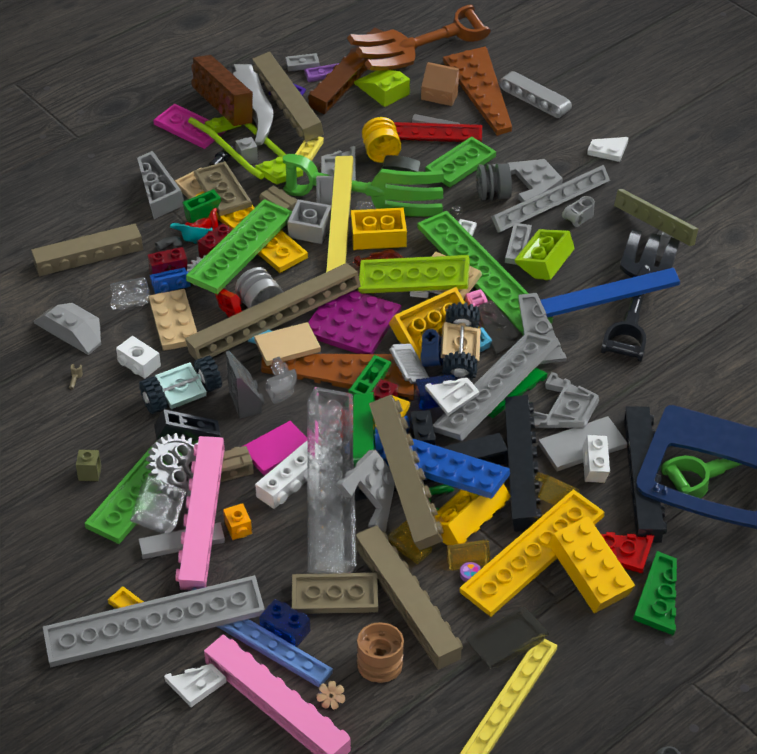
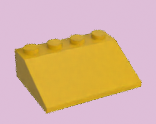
M454 287L394 315L389 325L401 344L412 345L421 361L423 333L428 329H434L442 337V326L446 319V309H448L449 305L452 306L453 303L458 305V302L464 304L465 301L457 287Z

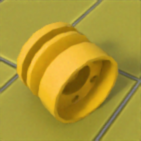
M377 117L369 120L364 125L362 138L370 159L383 163L386 155H399L401 141L392 120L385 117Z

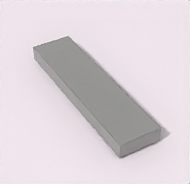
M221 522L214 524L212 545L225 543ZM186 529L140 538L139 544L143 559L183 550L181 534Z

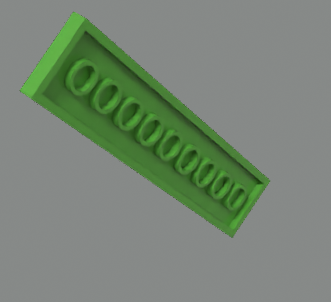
M448 211L418 222L417 228L443 255H469L470 266L480 270L482 273L474 287L477 290L481 289L488 302L523 337L518 295L529 293ZM548 317L549 322L552 324L553 318Z

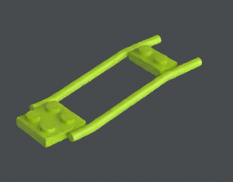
M224 116L213 118L210 121H206L205 124L193 117L189 118L188 122L208 134L252 175L259 179L265 177L276 185L286 182V164L283 163V156L287 154L268 137L264 143L279 157L271 161H264L261 164L255 165L254 168L217 134L240 127L241 125L233 126ZM252 123L244 124L253 134L257 135L256 126ZM296 167L297 178L303 176V170Z

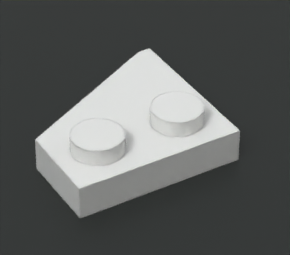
M628 137L592 139L587 155L620 162L628 144Z
M461 378L456 381H443L442 384L436 385L431 383L425 385V389L447 416L479 395L478 389L468 378Z
M213 664L204 665L197 669H187L184 674L172 676L171 673L164 676L169 686L190 707H193L226 683V677Z

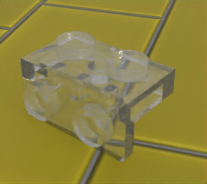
M145 277L110 284L112 292L110 305L112 310H123L130 306L139 307L148 303L150 290Z

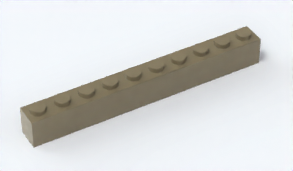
M345 263L186 337L185 340L189 354L195 360L208 355L213 357L256 335L361 287L358 272L348 263Z

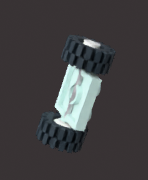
M208 355L195 360L194 368L189 362L140 381V393L148 411L154 414L166 409L168 405L173 409L202 398L208 392L221 388L222 378L213 358Z

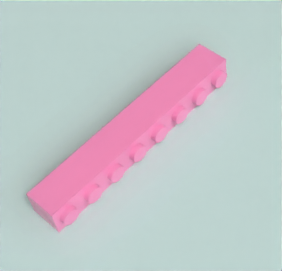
M199 436L198 444L194 445L196 461H192L191 473H194L193 479H189L191 496H187L186 508H189L188 514H184L186 531L181 534L183 550H179L178 563H181L180 569H176V581L179 582L180 590H192L194 587L200 589L206 587L225 449L223 438Z
M223 634L204 650L207 665L213 664L226 677V681L313 754H348L351 751L350 737L344 730H339L328 717H323L318 713L314 705L306 703L297 691L289 689L281 678L273 676L265 665H260L249 652H244L239 648L236 641L228 639Z

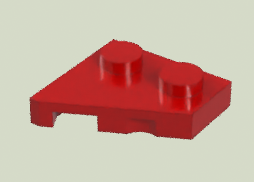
M225 289L215 294L219 307L228 317L242 312L240 307L241 300L237 294Z

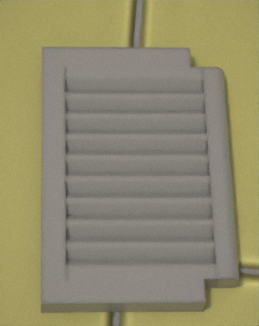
M393 344L389 351L405 381H409L411 384L429 383L431 381L411 344Z

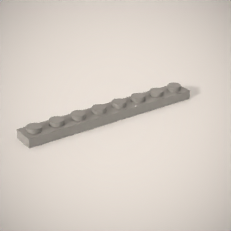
M604 165L599 166L491 216L497 232H501L514 226V223L523 222L610 181Z

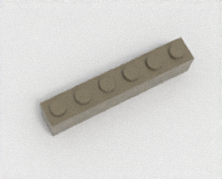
M135 223L31 249L38 275L43 276L143 250L141 234Z

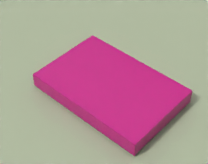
M288 421L244 446H247L253 464L263 475H266L305 443L308 438L291 421Z

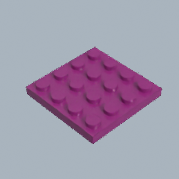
M353 290L319 306L308 324L317 341L357 354H373L389 330L390 320L394 315L400 313L401 305Z

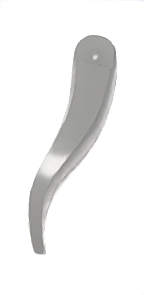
M233 64L231 73L253 92L252 118L257 125L255 144L257 146L262 145L272 126L273 108L262 89L258 73L253 71L252 64Z

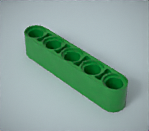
M374 392L357 393L353 397L354 467L369 450H375V421L369 403L375 401Z

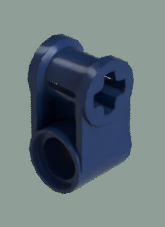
M428 329L422 335V351L420 356L423 367L443 365V358H440L442 337L434 329Z

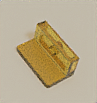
M540 472L536 475L535 480L543 483L538 498L550 504L556 505L573 489L579 493V489Z

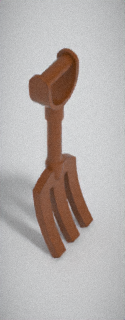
M466 5L457 10L452 24L415 38H407L402 33L392 29L368 35L350 34L347 39L351 45L374 46L358 47L356 53L362 58H387L378 60L367 59L364 63L368 70L383 71L413 65L415 49L419 46L455 35L464 41H479L486 38L491 30L480 21L474 12L475 8L473 5ZM467 18L474 29L464 27L459 20Z

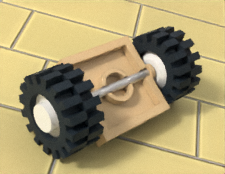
M458 302V305L453 303L452 306L449 305L448 309H446V319L442 326L440 358H443L442 374L444 378L447 377V380L452 379V381H456L461 378H468L472 381L477 375L481 329H478L480 311L477 306L473 307V304L467 305V302H464V304Z

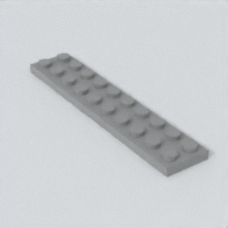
M254 575L43 626L49 664L50 667L262 616L265 615V609L256 576Z

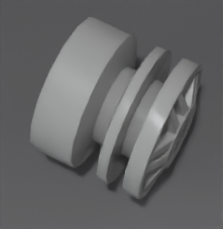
M261 267L247 270L240 276L235 285V293L248 309L283 293L281 287L273 280L266 269Z

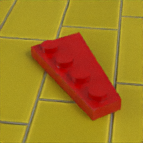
M614 532L601 534L623 568L643 573L654 536L636 537V534L622 536L615 535Z

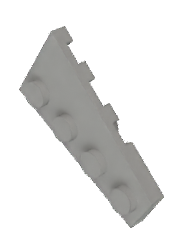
M538 294L518 295L524 335L530 332L554 338L558 343V346L540 364L566 361L567 357L561 349L558 338L555 336L553 327L546 316Z

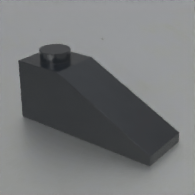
M165 409L154 424L156 440L161 437L164 438L168 434L173 436L175 433H177L178 438L184 435L186 441L189 438H192V441H197L199 436L220 437L221 435L217 420Z

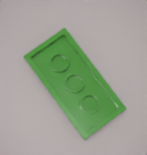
M471 136L427 165L425 172L443 171L444 182L442 183L452 187L477 170L478 165H484L495 158L496 151Z

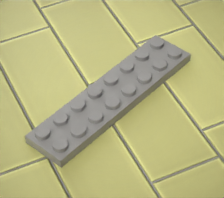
M527 332L474 384L479 391V395L449 416L444 413L433 424L434 432L461 441L466 438L558 346L556 339Z

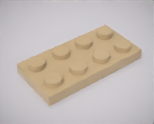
M185 289L148 295L162 350L186 347L185 338L197 333Z

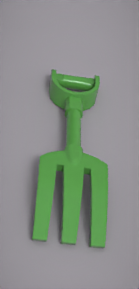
M297 154L283 156V163L286 164V185L283 190L288 195H306L313 186H316V176H331L319 173L315 164L307 157ZM296 167L301 168L307 174L310 182L308 185L297 184ZM381 169L372 182L364 183L352 180L351 191L371 196L376 209L404 208L405 216H435L443 212L442 204H410L388 200L426 201L443 199L442 187L417 188L390 184L444 182L443 171L408 172Z
M684 455L666 461L662 464L660 471L663 475H668L679 492L702 498L708 491L710 478L723 474L726 470L742 464L724 458L704 463L701 459L694 456ZM680 471H692L698 474L703 481L694 487H690Z

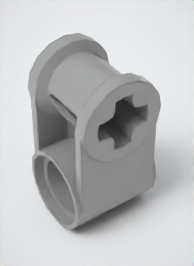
M589 196L581 197L578 201L564 209L562 217L570 220L575 227H579L582 223L593 217L594 199Z

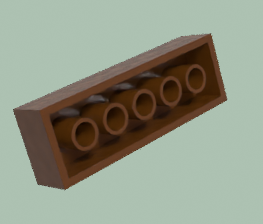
M212 55L193 57V64L191 65L193 72L192 87L233 126L252 123L253 92Z

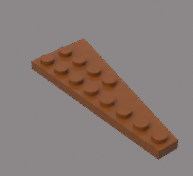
M486 46L444 56L443 63L446 66L459 69V85L495 134L501 135L512 132V124Z
M310 354L269 366L266 365L262 357V373L278 376L292 375L300 380L308 378L313 379L316 383L324 381L332 383V386L350 389L372 357L376 355L392 362L384 380L398 385L399 396L409 397V400H414V384L405 381L392 354Z

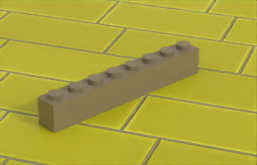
M271 52L253 58V71L258 73L260 82L264 83L272 99L277 101L279 109H283L286 119L289 118L291 126L296 128L298 136L302 137L305 142L324 135L321 121Z
M389 395L369 403L414 543L419 550L442 542L441 534L444 531L440 521L436 522L435 516L438 513L433 503L430 504L431 492L427 485L424 486L423 480L426 478L422 468H418L417 463L420 460L417 452L412 450L411 446L414 445L411 435L406 432L408 424L405 417H401L400 412L403 409L399 400L395 401L393 396Z
M378 525L355 534V548L372 573H377L378 582L436 668L439 670L460 660L461 650L463 649L460 639L458 637L455 638L449 623L443 621L437 606L432 605L428 593L421 589L415 575L412 576L407 563L400 559L396 547L391 546L387 534L384 531L382 532Z

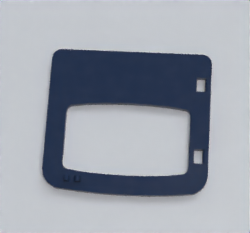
M675 405L667 406L664 409L636 482L638 491L646 497L691 513L757 529V511L744 510L707 501L655 482L665 452L670 446L710 454L757 469V428Z

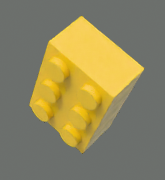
M404 208L351 210L353 250L407 247Z

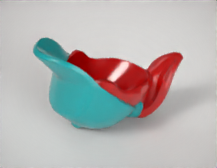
M217 208L210 212L208 218L199 219L194 223H172L170 228L181 231L185 241L197 244L199 239L218 227Z

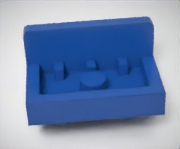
M184 267L150 275V281L155 294L191 287L190 282L186 281V275L189 272Z

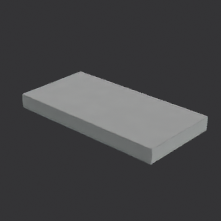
M608 416L589 422L585 427H574L539 439L538 445L556 471L583 463L582 446L587 435L607 436L608 454L627 448L626 440Z

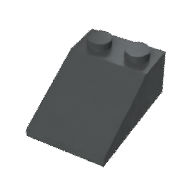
M226 351L229 393L239 418L261 414L264 399L262 393H258L257 381L252 379L248 370L230 351Z

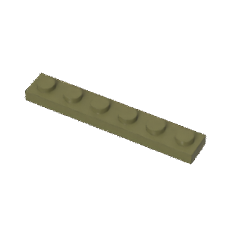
M624 189L617 190L614 206L689 246L695 245L698 228Z

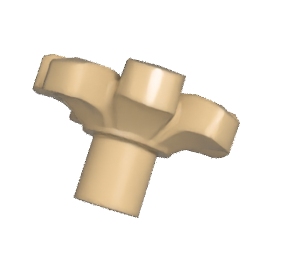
M329 681L328 686L325 684L320 685L319 690L322 693L317 694V701H322L321 705L323 708L327 709L331 705L332 709L335 710L339 707L338 702L344 703L345 695L342 694L344 692L342 685L336 687L335 681Z

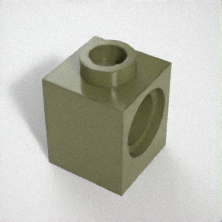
M79 450L76 461L78 480L99 481L102 467L99 450Z

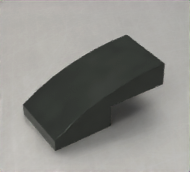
M386 155L382 169L418 172L421 161L404 156Z

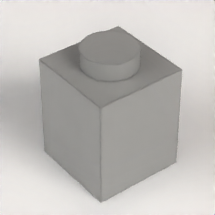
M248 137L236 140V152L249 164L258 163L257 145L253 138Z

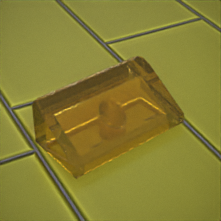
M480 540L447 546L449 569L458 570L467 562H474L479 566L489 563V541Z

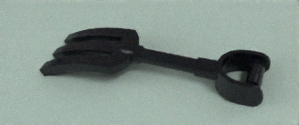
M632 229L620 264V269L625 274L633 278L673 267L680 245L679 240L673 237L670 238L659 267H655L661 235L652 233L640 262L635 263L642 231ZM644 294L633 296L624 320L608 327L603 339L601 353L605 354L608 351L636 357L638 361L642 362L646 347V334L638 325ZM619 335H629L638 340L641 347L612 341L611 339Z

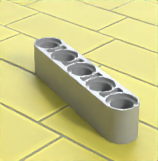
M511 71L499 80V85L504 91L556 118L562 117L572 108L571 102L566 97L517 72Z

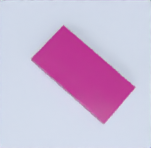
M173 104L153 120L154 125L203 149L215 141L208 134L188 122L190 117L203 124L210 120L177 104ZM223 131V132H220V133H217V134H218L219 136H221V135H223L226 131Z

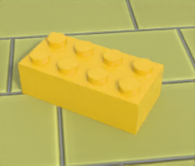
M589 516L553 533L548 545L594 614L629 596L635 584Z

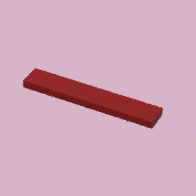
M394 122L400 140L464 142L472 136L482 142V125Z

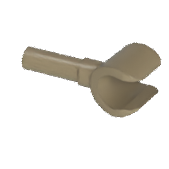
M74 364L71 365L72 379L69 389L73 390L77 378L82 377V365L75 369Z

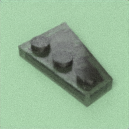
M491 300L478 306L480 311L479 322L492 339L493 354L497 358L506 353L523 335Z

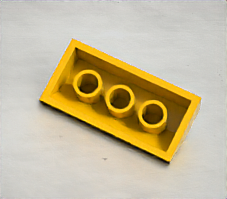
M504 483L492 499L460 490L437 511L438 515L435 516L436 522L440 521L444 531L441 534L442 542L446 545L456 546L464 544L471 534L477 532L485 521L493 517L492 514L498 509L503 508L506 504L505 502L511 498Z

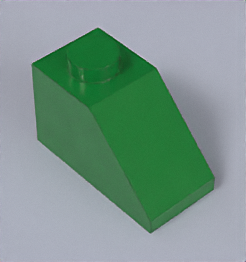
M212 189L182 202L188 222L194 223L199 219L208 218L210 212L221 203V197Z

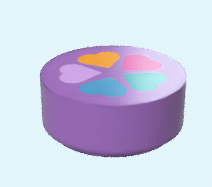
M474 562L464 563L460 568V578L467 582L481 570L480 566Z

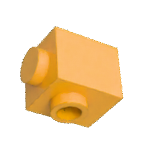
M243 503L223 509L224 522L232 540L244 538L252 534L251 520Z

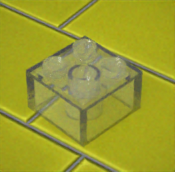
M148 476L141 485L130 521L162 534L172 532L176 527L186 491Z

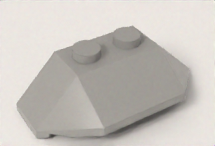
M74 303L57 305L45 311L34 320V324L87 355L91 354L101 345L99 318Z

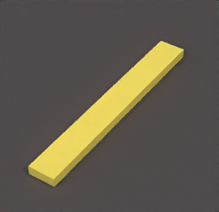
M353 156L335 157L326 272L346 263Z
M540 636L536 638L460 754H489L556 652V644Z

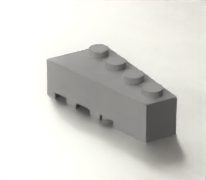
M151 151L138 157L153 218L156 219L182 207L184 199L181 189L154 152Z

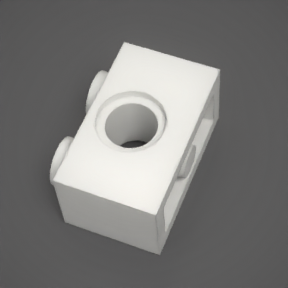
M131 336L116 348L118 362L144 379L161 366L159 352L134 336Z
M587 435L582 446L585 482L605 483L610 473L607 436Z

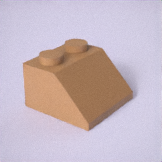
M428 62L421 86V100L452 106L458 96L459 69Z

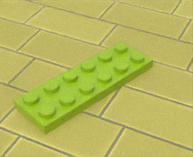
M469 255L361 260L359 275L361 287L358 288V291L362 294L450 290L454 287H457V289H468L470 258Z

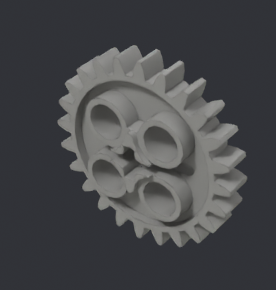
M177 433L173 436L168 434L164 438L158 439L148 451L150 455L146 460L150 463L146 468L151 469L148 476H154L151 483L157 482L159 484L157 490L164 488V495L171 492V498L178 495L179 499L184 496L186 498L191 496L189 479H193L194 473H191L189 467L191 468L192 461H196L194 445L191 444L192 438L186 441L184 435L178 438Z

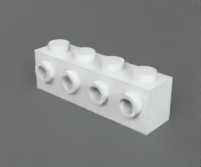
M309 438L255 484L256 497L273 509L283 504L291 494L297 492L305 482L311 480L319 470L327 466L329 463L328 449L312 438Z

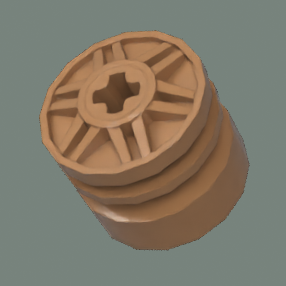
M379 622L370 624L360 631L357 639V668L365 679L371 682L383 683L397 678L401 673L404 639L397 627Z

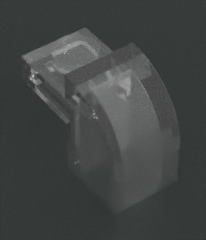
M280 356L272 359L271 369L275 376L267 379L266 391L274 404L291 397L294 393L297 379L296 370L289 371L287 364L282 362Z

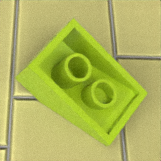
M375 71L354 81L355 85L384 107L410 95V79L400 71Z

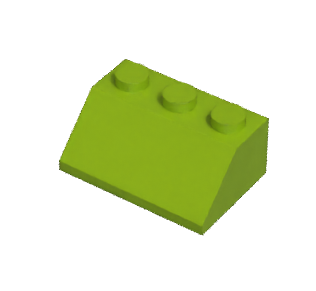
M539 229L515 258V263L535 279L551 280L575 249L570 231Z

